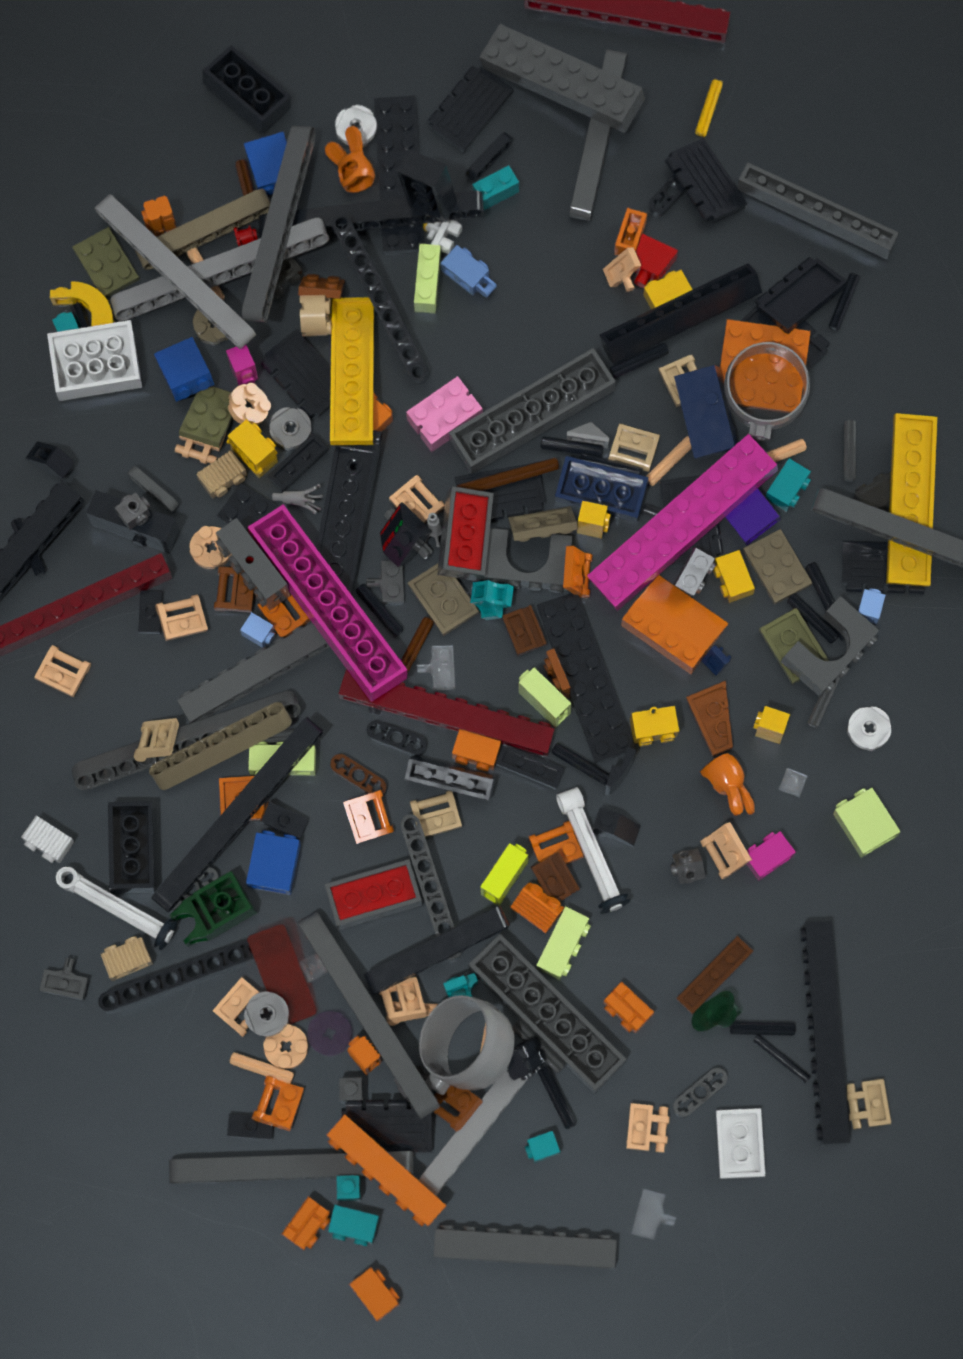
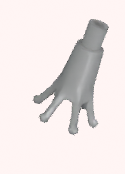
M321 484L302 491L274 492L272 499L273 501L300 505L316 514L317 510L321 511V508L312 504L315 502L312 498H323V495H310L309 493L320 488Z
M430 513L427 519V526L432 532L425 542L427 543L429 537L432 536L436 540V547L439 548V536L442 534L443 523L440 522L435 513Z

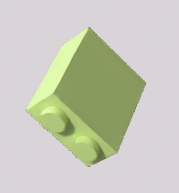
M535 668L531 671L526 670L519 677V694L554 728L571 714V702Z
M863 788L854 794V799L850 801L845 799L836 805L837 809L833 813L861 858L896 838L900 833L899 828L873 788L867 791Z

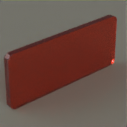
M279 924L250 935L248 943L266 991L279 995L288 1005V1024L314 1016L317 1009L285 925Z

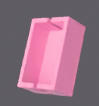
M457 376L409 409L406 415L407 421L416 433L420 434L421 439L430 451L433 452L449 441L450 431L483 413V408L472 394L469 395V390Z

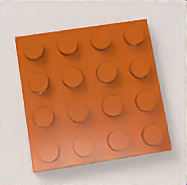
M727 319L720 364L723 383L726 371L733 358L746 347L757 343L774 342L782 344L793 350L806 366L811 331L794 329L787 334L778 326ZM766 353L750 356L736 366L729 378L730 391L738 406L791 413L801 402L803 389L801 376L789 361L780 356Z

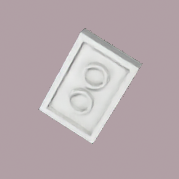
M761 1109L716 1110L720 1179L765 1177Z

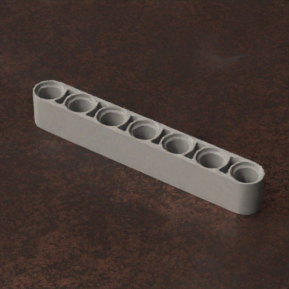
M507 1068L482 1098V1104L462 1129L456 1131L419 1178V1181L435 1196L441 1191L527 1079L521 1081L520 1078L511 1080Z

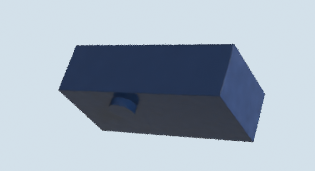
M712 365L674 376L694 459L702 460L727 453L738 443L731 411L724 394V383L720 367Z
M566 456L555 494V501L580 508L582 501L608 506L607 513L611 514V516L638 522L649 477Z

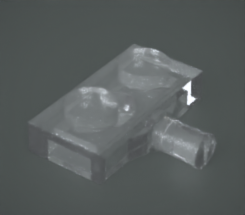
M432 646L430 664H417V673H430L433 679V690L455 689L453 646Z
M643 1189L632 1234L654 1240L656 1230L661 1223L674 1226L675 1222L673 1221L676 1220V1217L663 1214L665 1195Z

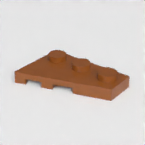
M726 681L686 697V701L712 757L731 750L733 744Z

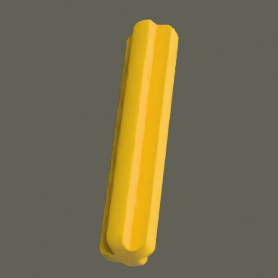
M714 79L711 82L695 134L697 136L705 137L723 84L720 80Z

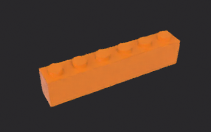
M346 1115L327 1134L330 1138L328 1141L330 1145L337 1151L342 1148L347 1153L345 1158L354 1166L357 1163L364 1168L362 1173L371 1181L375 1178L380 1183L378 1188L387 1196L392 1193L397 1198L395 1203L404 1211L407 1209L415 1214L412 1218L420 1226L424 1224L429 1226L447 1206Z

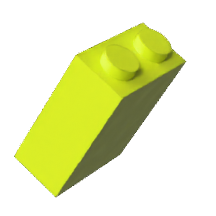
M509 843L480 887L481 895L497 906L501 905L528 864L527 851L518 844L513 846Z

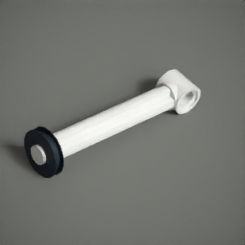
M578 787L557 794L558 806L562 814L568 816L604 902L598 906V908L603 909L600 913L604 914L620 909L631 900L626 899L628 894H619L583 810L585 804Z
M63 867L56 874V882L64 890L80 895L155 938L154 947L159 946V950H162L172 938L177 921L172 923L171 918L165 923L157 920L85 879L71 867ZM73 874V881L70 884H65V877Z

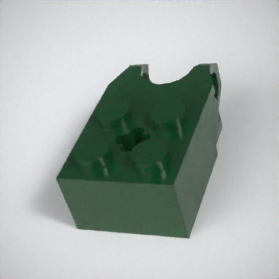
M230 871L186 898L170 914V917L173 921L188 917L195 918L194 930L183 940L185 945L189 947L200 942L210 941L257 913L238 878ZM225 900L228 901V904L226 906H224L223 903Z

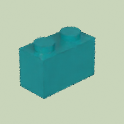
M507 166L474 183L473 191L476 190L483 193L484 210L518 193L519 181L510 166Z
M789 458L767 491L766 498L769 502L786 512L790 506L794 508L800 499L798 494L801 489L805 491L811 482V479H809L811 471Z
M335 1205L328 1232L333 1234V1239L345 1241L346 1238L354 1239V1244L367 1247L368 1243L373 1244L379 1216Z

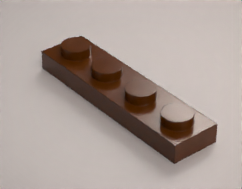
M737 936L676 1000L692 1015L753 953V950Z

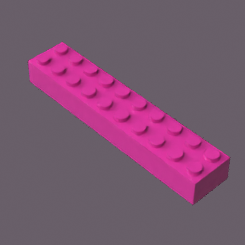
M749 434L746 435L587 575L589 581L618 612L778 471L777 464Z
M281 505L248 526L249 535L285 580L291 595L371 702L407 679L406 667L284 505Z

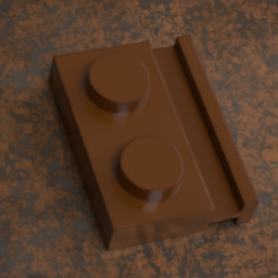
M531 605L502 616L517 656L534 651L539 647L547 646Z
M558 851L531 866L546 895L556 898L559 902L580 890Z

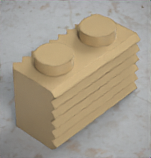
M230 450L196 475L199 482L213 499L216 496L219 498L228 492V488L233 484L237 486L242 483L247 472Z
M131 937L124 941V945L118 947L116 945L109 946L104 949L105 953L100 954L111 981L153 965L142 937Z

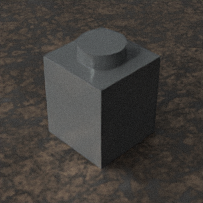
M339 1078L340 1103L346 1104V1101L362 1100L363 1103L362 1078Z

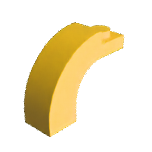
M71 281V289L58 287L56 290H50V299L53 305H72L80 302L83 307L91 312L92 326L115 323L107 299L96 288L82 282Z

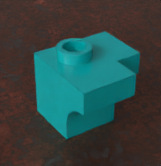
M489 580L473 582L470 603L479 608L482 619H500L503 615V608L511 607L514 586L498 584Z
M475 973L467 976H455L443 983L444 990L448 998L453 996L472 997L471 991L478 985V980Z

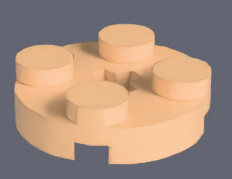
M254 383L239 385L228 397L229 413L240 424L247 419L251 424L254 422L258 425L267 417L271 409V403L266 395ZM246 401L251 403L252 408L245 406Z
M203 526L193 535L190 541L191 556L195 563L204 569H215V567L223 566L229 561L228 556L226 558L222 556L215 542L218 540L216 532L221 528ZM214 543V546L217 548L216 551L207 552L206 546Z
M290 1024L279 1034L266 1037L263 1044L268 1061L273 1066L282 1069L298 1067L306 1059L308 1053V1041L305 1034L298 1027ZM282 1042L292 1043L290 1045V1052H287L286 1050L282 1052L280 1050L282 1048Z

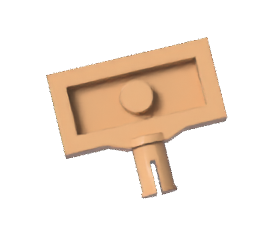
M627 248L603 268L610 287H617L623 282L626 291L629 292L635 289L630 277L632 273L641 267L634 248Z

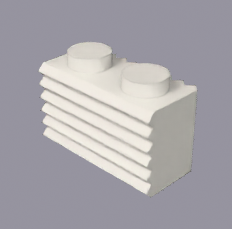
M35 816L21 837L25 841L24 846L33 852L38 849L43 853L42 857L50 863H53L55 860L60 864L74 844L71 837L38 816Z

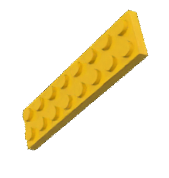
M369 297L332 298L330 445H373L374 306Z
M895 413L893 417L889 513L933 529L937 417ZM888 540L886 584L929 587L931 584L932 556Z

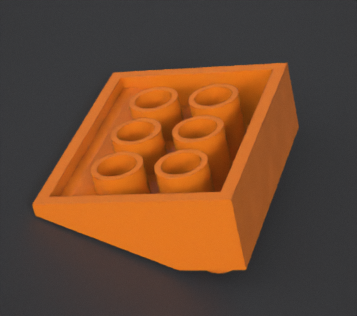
M658 575L622 618L621 626L683 670L692 674L729 623Z

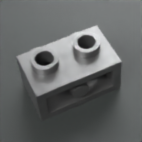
M694 547L673 585L693 596L695 593L699 594L705 585V582H703L705 575H710L716 565L713 563L715 558Z

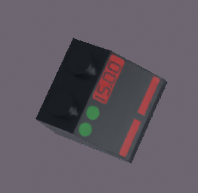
M403 502L398 505L380 531L383 553L397 567L411 561L432 532Z

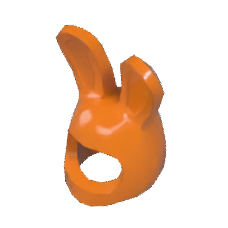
M350 126L346 129L345 136L351 153L347 154L341 145L335 142L328 143L325 147V152L338 166V174L343 189L347 192L355 193L366 190L374 183L375 172L372 164L363 154L361 132L357 127Z
M729 753L723 754L712 760L700 771L701 775L712 783L714 790L720 795H727L729 807L733 815H740L743 812V805L749 815L754 814V801L743 785L744 771L734 756Z

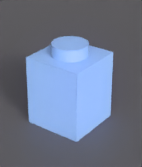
M865 589L858 612L870 623L877 625L885 595L881 594V591L877 589Z
M254 613L250 614L240 629L243 637L262 648L266 644H271L276 635L274 633V626Z

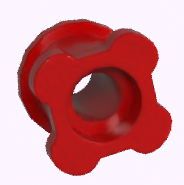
M248 226L246 229L237 231V227L234 228L238 247L258 240L256 229H251Z

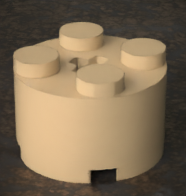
M300 295V303H302L300 310L302 337L328 336V334H331L332 315H328L330 314L331 298H325V295Z

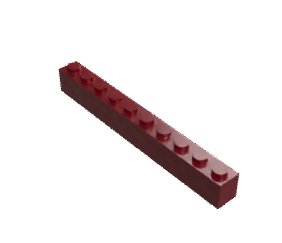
M524 0V8L721 43H725L730 12L722 8L711 9L703 5H688L682 1Z
M157 554L1 625L0 657L138 595L140 591L149 590L173 579L162 554Z
M348 670L345 671L338 694L339 698L374 707L459 732V729L499 740L502 745L506 744L513 748L545 757L548 755L555 729L551 728V724L539 721L538 724L530 722V718L518 715L517 718L509 716V712L504 710L494 712L488 710L489 707L482 704L473 706L467 704L468 701L461 698H455V700L448 699L447 695L440 692L431 694L427 693L426 689L422 687H406L403 682L371 702Z

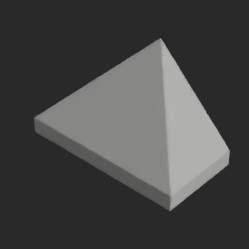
M592 422L567 431L566 440L598 444L608 449L609 437Z

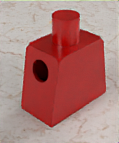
M642 234L636 250L641 267L634 272L637 274L634 283L644 288L648 280H661L676 261L678 250Z

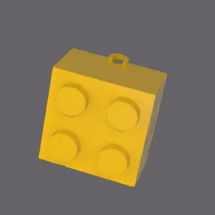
M246 419L227 435L228 440L226 443L230 444L231 450L258 478H261L278 463V453L275 450L276 445L269 437L265 439L260 434L262 431L256 423L253 422L251 424Z
M675 706L658 709L651 707L650 710L631 713L629 720L634 744H639V747L652 745V742L660 740L661 743L672 742L679 733Z

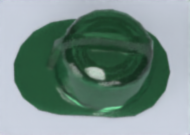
M722 991L714 998L703 1003L693 1014L691 1019L693 1028L701 1032L715 1026L720 1028L731 1026L737 1016L741 1014V1009L736 1005L733 993Z

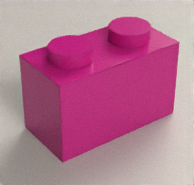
M247 345L242 349L234 347L226 350L229 365L238 386L255 383V380H258V375Z
M781 831L777 834H774V832L770 833L763 839L764 843L757 847L755 844L746 850L752 859L746 865L758 881L793 858L796 853Z

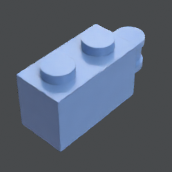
M456 245L441 262V271L471 295L478 291L487 298L497 287L489 278L488 266L483 261L474 259L471 252L466 248L461 249Z

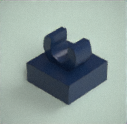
M716 645L701 660L715 676L723 671L731 659L730 655L727 657L724 655L722 647L718 648Z

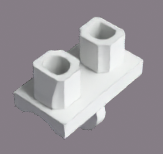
M450 220L446 223L442 222V224L441 222L427 223L425 227L429 232L427 238L429 240L433 239L431 245H440L441 252L449 254L454 242L446 237L448 233L458 237L462 231V225L455 220Z

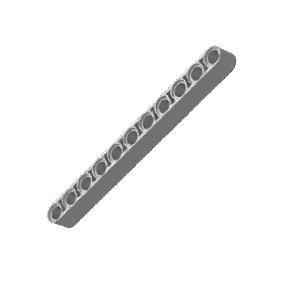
M111 194L94 208L105 222L236 347L242 349L256 336L254 330Z
M313 218L292 226L283 260L328 242L329 236L322 219ZM261 238L187 267L209 288L252 272ZM161 276L113 295L110 301L115 318L119 321H125L185 297Z

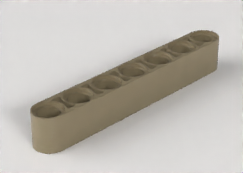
M258 189L156 238L175 256L179 257L192 248H198L233 231L235 227L238 229L259 219L260 215L268 213L271 201L265 189ZM135 250L145 270L153 269L154 267Z
M272 703L154 763L150 767L149 773L159 789H169L284 731L291 725L292 719L282 703Z

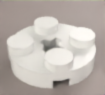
M354 105L352 108L342 110L335 122L337 137L348 145L345 131L351 124L355 125L356 122H359L363 147L367 146L368 142L376 134L377 124L373 113L368 108L360 105Z
M859 708L849 719L847 734L857 747L873 751L882 747L888 741L891 735L890 719L880 708ZM872 723L874 725L873 730L875 732H865L866 728L864 727V725H870Z

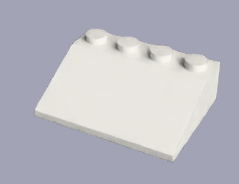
M131 320L47 334L55 391L59 401L143 388Z

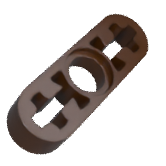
M337 754L331 759V769L336 775L366 794L373 792V787L367 783L370 776L372 777L370 782L374 785L381 783V791L383 796L385 795L387 787L382 778L346 755ZM344 760V765L350 769L348 776L345 775L347 773L346 769L342 767L339 770L336 769V761L341 762ZM355 771H362L365 774V778L360 782H356L353 780L352 775Z

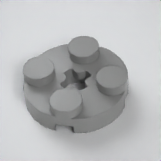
M285 407L278 410L271 418L269 427L271 438L276 445L287 451L297 449L312 435L310 418L301 409ZM286 425H295V431L292 433L286 432Z
M260 992L249 1000L244 1012L245 1022L249 1029L259 1036H275L288 1025V1005L282 997L275 993ZM267 1008L268 1011H273L270 1020L261 1018V1015L264 1013L263 1009Z

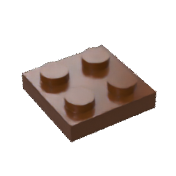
M308 274L303 277L299 285L298 295H325V298L340 299L345 288V280H340V277L337 276L319 278V275Z
M555 649L546 651L545 665H543L548 677L552 676V685L566 699H569L571 687Z

